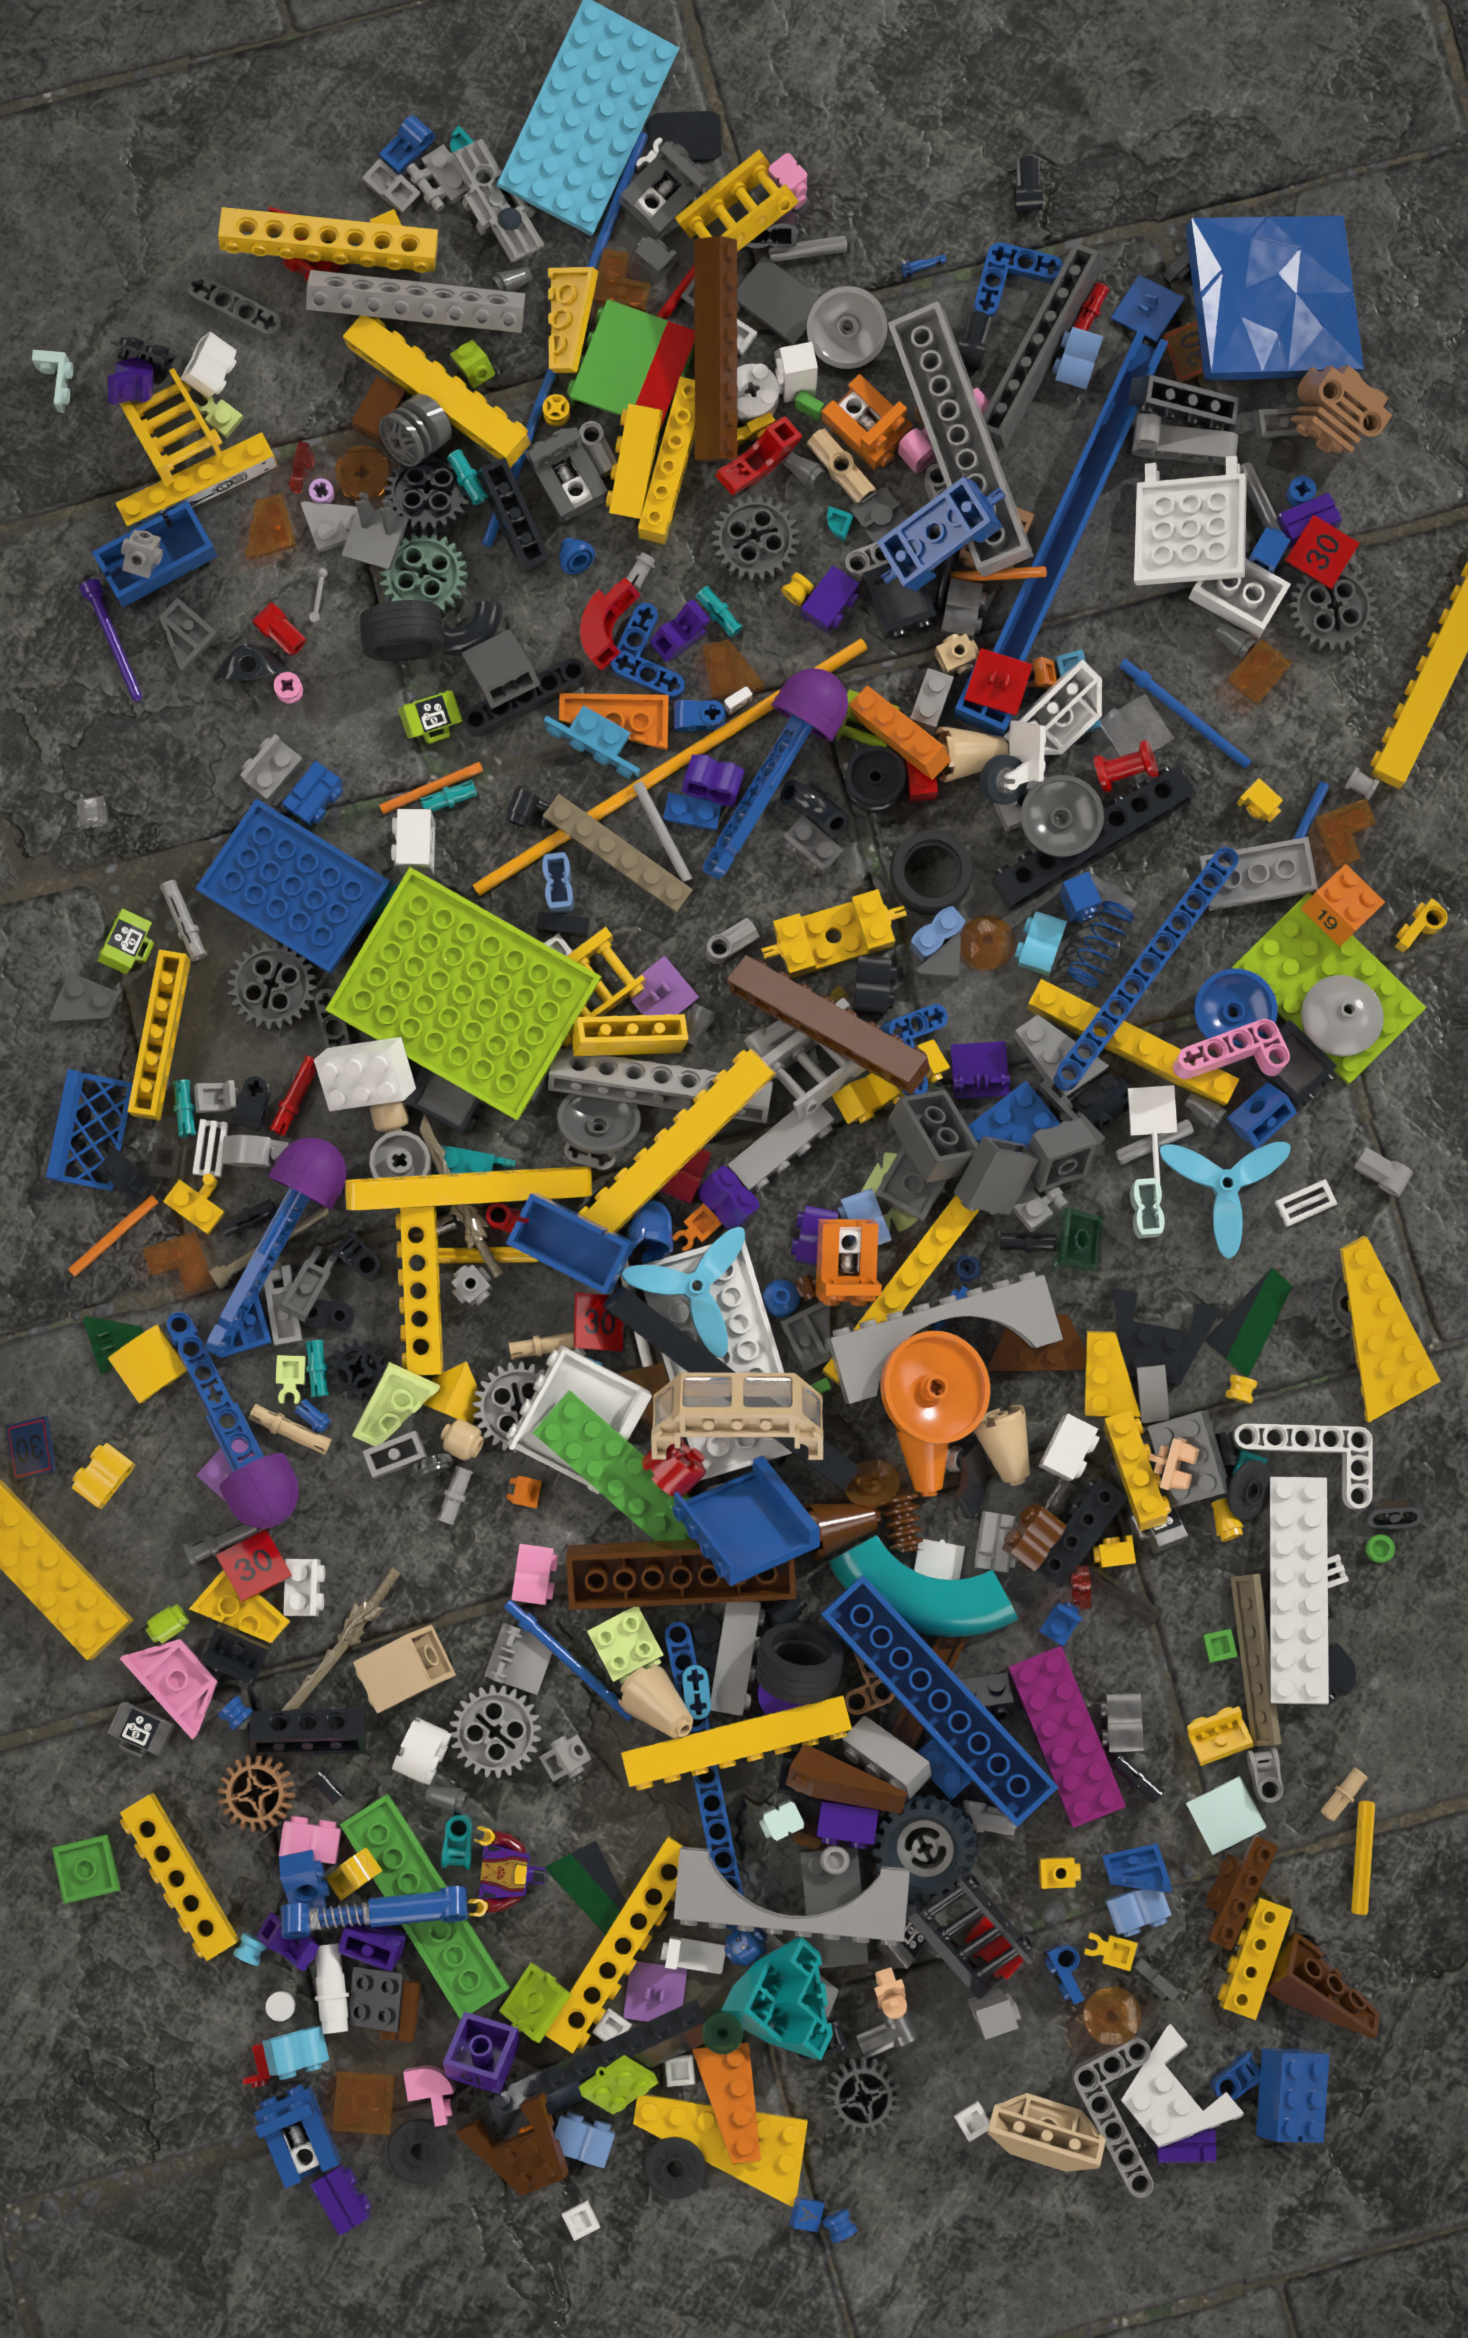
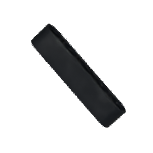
M569 658L537 674L540 685L525 692L531 694L532 699L524 703L518 700L519 696L501 704L508 707L507 712L502 715L494 713L495 708L491 709L486 700L466 710L463 718L466 731L473 737L484 736L558 699L560 693H570L580 688L586 681V670L583 662L577 658ZM573 668L581 672L577 678H570L566 674ZM546 681H554L557 684L553 690H545L542 687ZM474 717H480L484 720L482 725L478 727H473L469 723Z

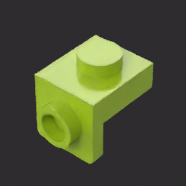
M473 340L461 345L450 354L456 365L464 372L473 388H476L495 375L487 355Z

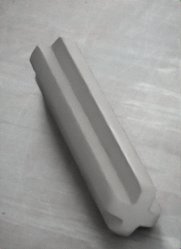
M845 236L797 242L796 246L787 249L770 246L768 248L769 259L772 262L842 253L847 251V240Z
M1250 462L1242 464L1240 466V474L1245 473L1246 491L1264 529L1268 527L1271 530L1275 528L1282 531L1283 529Z
M1184 1120L1177 1123V1132L1157 1134L1158 1149L1192 1134L1194 1130L1190 1121ZM1152 1135L1117 1150L1115 1155L1118 1162L1123 1165L1152 1152Z

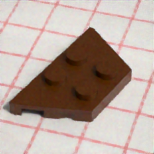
M1067 1314L1056 1315L1063 1340L1037 1348L1030 1347L1020 1336L1006 1327L987 1366V1372L1086 1370V1348Z

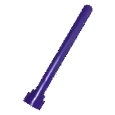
M99 579L88 580L79 586L83 598L92 603L133 701L139 702L142 699V693L101 599L103 597V587Z

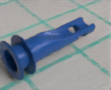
M945 254L910 263L906 260V264L901 262V269L904 277L907 279L909 274L912 277V273L936 266L937 262L941 264L946 263L947 260Z

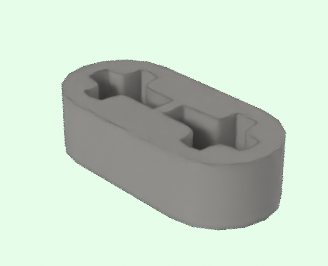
M568 1142L564 1147L566 1158L569 1162L576 1165L591 1167V1169L598 1171H608L616 1163L614 1152L607 1154L611 1161L605 1162L603 1166L599 1165L597 1158L592 1157V1153H588V1156L579 1154L577 1158H573V1153L569 1149L570 1147H575Z

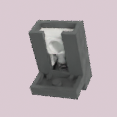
M672 141L669 143L665 142L659 149L657 156L620 194L618 202L656 239L675 220L674 217L681 213L698 196L710 180L707 176V170L701 164H695L690 160L685 148L680 144L675 145ZM663 176L668 180H663L662 185L660 184L659 188H653L662 179ZM676 188L677 191L666 201L665 196L671 193L672 189ZM652 198L656 200L658 207L655 209L648 208L644 200Z
M576 427L560 429L553 433L547 441H538L530 445L527 449L528 451L524 452L529 468L562 525L606 502L608 490L582 446L581 435ZM571 464L577 477H573L574 473L572 475L571 468H568L566 466H569ZM557 471H559L557 474L561 476L560 479H563L564 484L562 485L555 474ZM573 488L583 490L579 496H572L569 492Z

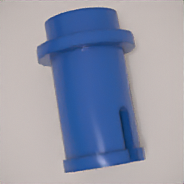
M304 1399L301 1402L302 1407L298 1405L294 1413L309 1423L314 1432L322 1433L331 1423V1420L328 1418L329 1415L321 1413L307 1399Z

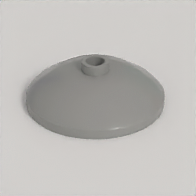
M841 286L827 291L814 303L808 316L807 335L809 342L813 344L814 352L825 363L836 368L853 369L869 363L879 354L887 337V317L882 305L871 293L858 287ZM846 320L853 323V327L849 330L843 327V322Z
M1335 975L1320 980L1306 994L1301 1009L1302 1024L1307 1036L1318 1048L1336 1056H1353L1364 1052L1374 1044L1383 1027L1384 1015L1379 998L1366 983L1351 976ZM1344 1007H1349L1352 1013L1347 1014L1344 1011Z

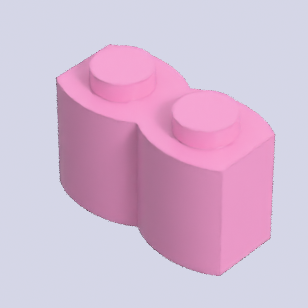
M520 1544L512 1600L546 1605L547 1599H553L555 1583L550 1582L551 1571H557L559 1555L554 1554V1548Z
M291 1816V1821L285 1820L283 1824L279 1856L313 1849L316 1861L321 1860L324 1863L335 1864L338 1858L342 1828L336 1827V1822L319 1820V1825L308 1823V1818Z

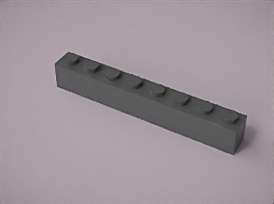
M1075 243L983 414L993 445L1006 450L1060 349L1065 331L1069 332L1081 309L1082 303L1085 302L1103 268L1099 251Z

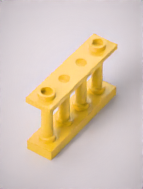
M758 150L674 218L690 239L696 234L699 238L712 237L706 226L716 218H719L727 228V231L721 236L737 239V249L739 251L797 205L799 201L787 184H784L781 188L776 186L768 175L770 163L763 153ZM761 183L770 196L757 206L748 193ZM740 200L749 213L736 223L727 210Z
M174 368L169 370L175 383L154 394L150 400L138 403L137 401L120 403L125 416L165 486L175 482L170 472L174 469L173 466L210 446L218 458L223 456L218 446L222 444V441L215 428L211 431L209 430L188 394L191 391V387L181 380L182 377L179 378ZM179 393L183 396L184 402L150 420L144 419L141 421L140 417L144 416L143 412ZM189 411L194 415L195 419L159 438L157 436L151 438L150 435L154 433L153 430ZM200 428L205 434V437L169 456L167 454L161 456L160 454L166 446Z
M606 927L567 955V957L593 971L589 966L590 961L588 959L596 953L603 955L626 987L612 996L600 980L595 992L604 1003L593 1012H590L585 1006L580 1017H602L629 996L632 999L637 997L645 990L643 986L647 984L643 975L634 979L613 952L611 942L614 939ZM571 1032L562 1045L565 1048L572 1045Z

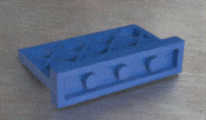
M72 1069L67 1070L46 1180L113 1191L114 1185L110 1181L108 1184L96 1182L91 1172L105 1160L96 1145L109 1137L116 1146L115 1148L121 1152L132 1082L81 1073ZM83 1080L96 1082L101 1091L87 1099L81 1091ZM100 1083L108 1084L110 1086L104 1089ZM115 1086L127 1088L125 1099L116 1105L107 1094V1091ZM104 1094L112 1108L98 1115L90 1103ZM81 1095L85 1102L78 1106ZM124 1104L123 1112L121 1114L118 1108ZM88 1105L96 1118L82 1127L76 1118L78 1110ZM115 1110L121 1122L120 1126L110 1132L101 1119ZM98 1121L107 1134L93 1143L85 1129ZM76 1123L79 1129L73 1132L74 1124ZM82 1132L90 1145L76 1153L71 1146V1139ZM116 1132H118L117 1142L112 1136ZM93 1148L101 1162L88 1170L79 1156ZM69 1149L74 1155L70 1159H68ZM77 1159L85 1171L76 1178L64 1176L66 1165ZM88 1175L91 1181L83 1180L82 1178Z

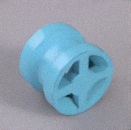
M243 1932L240 1937L241 1944L238 1948H235L233 1955L244 1962L258 1966L261 1961V1952L266 1950L267 1947L257 1937Z

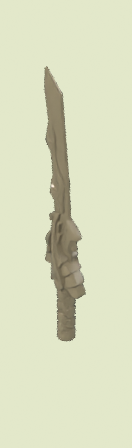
M424 1114L420 1132L439 1174H452L444 1160L446 1152L434 1137L426 1114ZM470 1204L451 1205L450 1214L456 1215L457 1221L463 1222L466 1227L465 1242L468 1249L470 1250L475 1244L494 1279L504 1274L484 1238L488 1237L484 1227L489 1225L478 1214L479 1211Z
M392 1567L370 1600L366 1598L360 1606L354 1603L349 1618L345 1619L343 1632L338 1635V1643L332 1650H327L320 1666L312 1675L305 1677L298 1692L281 1711L298 1709L342 1656L348 1646L361 1643L360 1636L364 1634V1625L367 1621L379 1618L380 1614L386 1610V1608L379 1607V1605L401 1572Z

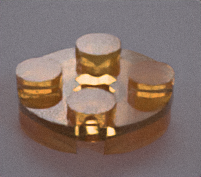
M357 445L348 449L347 453L338 459L335 467V476L345 496L361 500L358 494L363 492L368 494L370 500L381 496L385 492L384 487L388 485L387 477H390V469L387 460L381 453L377 452V449L367 445ZM360 467H365L366 471L370 472L364 479L355 476V472H360Z

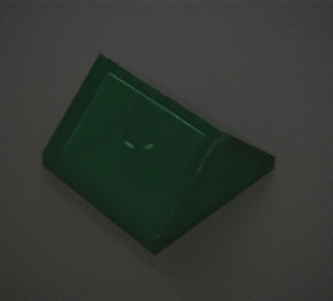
M1063 1207L1059 1216L1054 1267L1097 1271L1103 1216Z

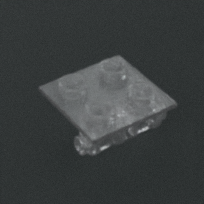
M1146 694L1118 710L1117 708L1111 710L1107 717L1100 720L1101 726L1121 756L1139 751L1140 742L1146 739L1150 743L1153 752L1174 739Z

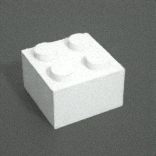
M397 809V818L393 817L392 833L395 834V840H397V845L392 844L391 849L394 867H398L401 875H405L409 867L425 876H434L435 820L431 810Z
M1066 1414L1062 1417L1038 1467L1067 1482L1074 1478H1080L1087 1464L1083 1459L1086 1453L1093 1452L1100 1438L1096 1436L1098 1429L1070 1414Z

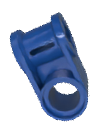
M679 700L674 702V730L677 732L715 731L726 722L724 707L718 701ZM711 711H716L717 713L715 720H710Z
M1247 2050L1237 2056L1226 2068L1212 2078L1211 2090L1218 2098L1223 2095L1220 2092V2084L1226 2079H1230L1232 2082V2090L1228 2093L1232 2100H1236L1248 2089L1260 2083L1261 2069L1252 2058L1253 2053L1251 2050Z

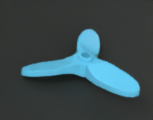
M1274 1142L1265 1145L1246 1155L1230 1170H1223L1204 1156L1173 1144L1160 1147L1159 1153L1163 1161L1177 1173L1213 1190L1216 1195L1213 1207L1214 1236L1219 1252L1223 1257L1230 1259L1239 1250L1243 1229L1242 1209L1237 1192L1241 1187L1255 1183L1272 1173L1286 1160L1291 1146L1286 1142ZM1223 1180L1229 1182L1230 1188L1223 1186Z
M736 1227L719 1237L705 1252L693 1273L686 1274L656 1265H634L624 1269L621 1272V1276L629 1285L650 1293L684 1295L685 1298L689 1299L692 1321L705 1348L715 1357H724L728 1349L727 1330L720 1308L709 1292L710 1284L717 1280L736 1259L745 1240V1231L741 1227ZM693 1282H696L699 1285L698 1291H695L692 1288Z

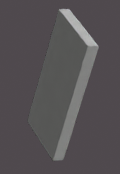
M1304 837L1235 850L1238 854L1239 862L1229 879L1209 904L1208 909L1212 911L1316 892L1318 886L1309 838ZM1214 854L1199 856L1201 871ZM1218 860L1221 866L1230 867L1226 860ZM1203 880L1207 888H1214V884L1211 881Z

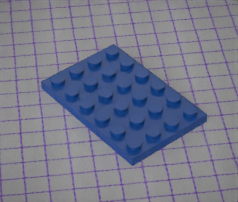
M255 799L195 889L332 975L392 883L260 800Z

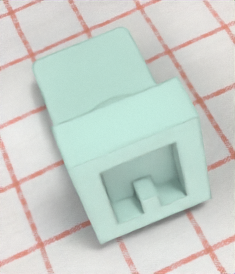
M33 350L32 361L37 370L45 374H54L57 371L54 405L58 412L64 413L65 404L68 405L70 402V389L67 388L68 379L73 377V363L69 361L65 352Z

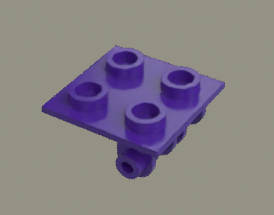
M1006 1041L950 1045L954 1099L999 1097L1009 1094L1010 1076L1008 1075Z

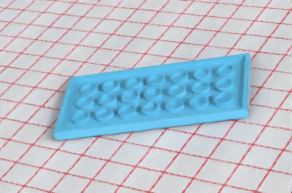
M582 0L496 186L592 236L679 47L593 0Z

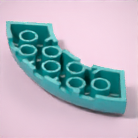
M877 1535L828 1562L834 1575L845 1589L860 1575H864L916 1633L938 1637H967L998 1630L1018 1621V1617L993 1570L982 1575L960 1580L928 1577L915 1572L899 1562L885 1548Z

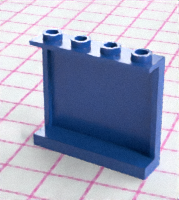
M763 1455L753 1459L752 1472L684 1501L678 1492L674 1493V1506H672L674 1517L678 1522L682 1521L690 1539L697 1541L703 1556L712 1561L717 1575L724 1577L730 1586L820 1547V1527Z

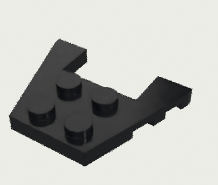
M1113 1288L1112 1300L1114 1302L1115 1320L1118 1328L1119 1346L1128 1376L1137 1378L1136 1368L1165 1365L1167 1384L1179 1386L1217 1318L1220 1308L1195 1303L1190 1331L1135 1322L1133 1319L1138 1292Z

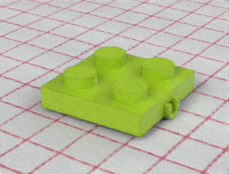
M530 1963L499 2011L512 2022V2027L518 2028L519 2032L523 2031L532 2040L540 2043L571 1996V1993L556 1982V1978L551 1976L550 1973Z
M623 2055L606 2068L599 2067L596 2070V2075L580 2085L579 2089L584 2098L611 2114H615L625 2109L629 2103L639 2096L645 2095L649 2089L658 2084V2081L653 2072Z

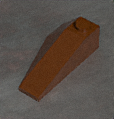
M803 1744L792 1762L786 1781L787 1786L810 1797L899 1814L903 1811L908 1793L806 1744Z
M1294 1932L1276 1958L1266 1990L1291 2007L1372 2039L1377 2037L1380 2019L1378 2011L1357 1989L1351 1990L1340 1978L1343 1974L1337 1967L1332 1970L1322 1959L1324 1953L1317 1946Z

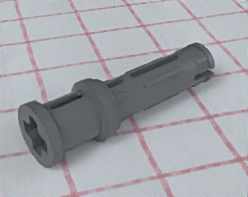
M239 1522L215 1534L208 1532L204 1538L194 1543L183 1544V1548L192 1567H195L197 1562L212 1555L216 1557V1554L220 1553L222 1549L268 1528H254Z

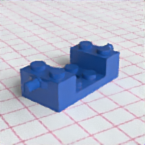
M963 476L879 539L877 544L892 567L884 574H881L883 581L889 584L898 577L904 587L916 592L937 576L933 568L968 542L975 540L982 543L1001 529L1002 525L995 515L993 505L1006 497L1003 490L998 487L986 497L982 494L976 482ZM939 525L941 534L937 539L932 540L930 538V530L932 527Z

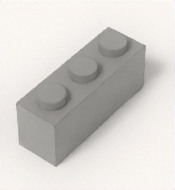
M865 1715L847 1733V1736L842 1738L844 1754L852 1763L861 1764L865 1767L868 1774L878 1779L882 1778L887 1783L908 1792L906 1798L909 1800L931 1777L929 1761Z

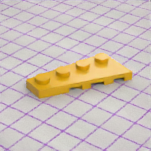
M594 267L548 268V277L551 279V288L548 289V299L551 301V313L548 314V321L551 325L549 369L554 373H577L598 271Z

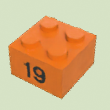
M1345 864L1300 909L1340 947L1385 901Z

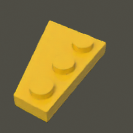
M1087 1331L1085 1416H1115L1132 1410L1134 1417H1141L1116 1333Z

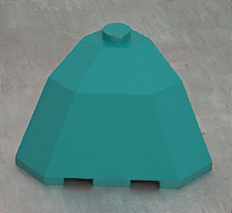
M797 1937L759 1959L733 1985L721 2011L739 2027L770 2044L821 2060L833 2033L831 2023H827L825 2006H828L825 1983H821L819 1966L822 1965L820 1952L803 1937Z

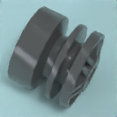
M419 393L402 403L399 408L392 410L390 414L382 417L379 422V433L388 452L401 464L412 467L419 464L422 459H426L431 452L437 451L451 439V426L448 417L439 404L428 395Z

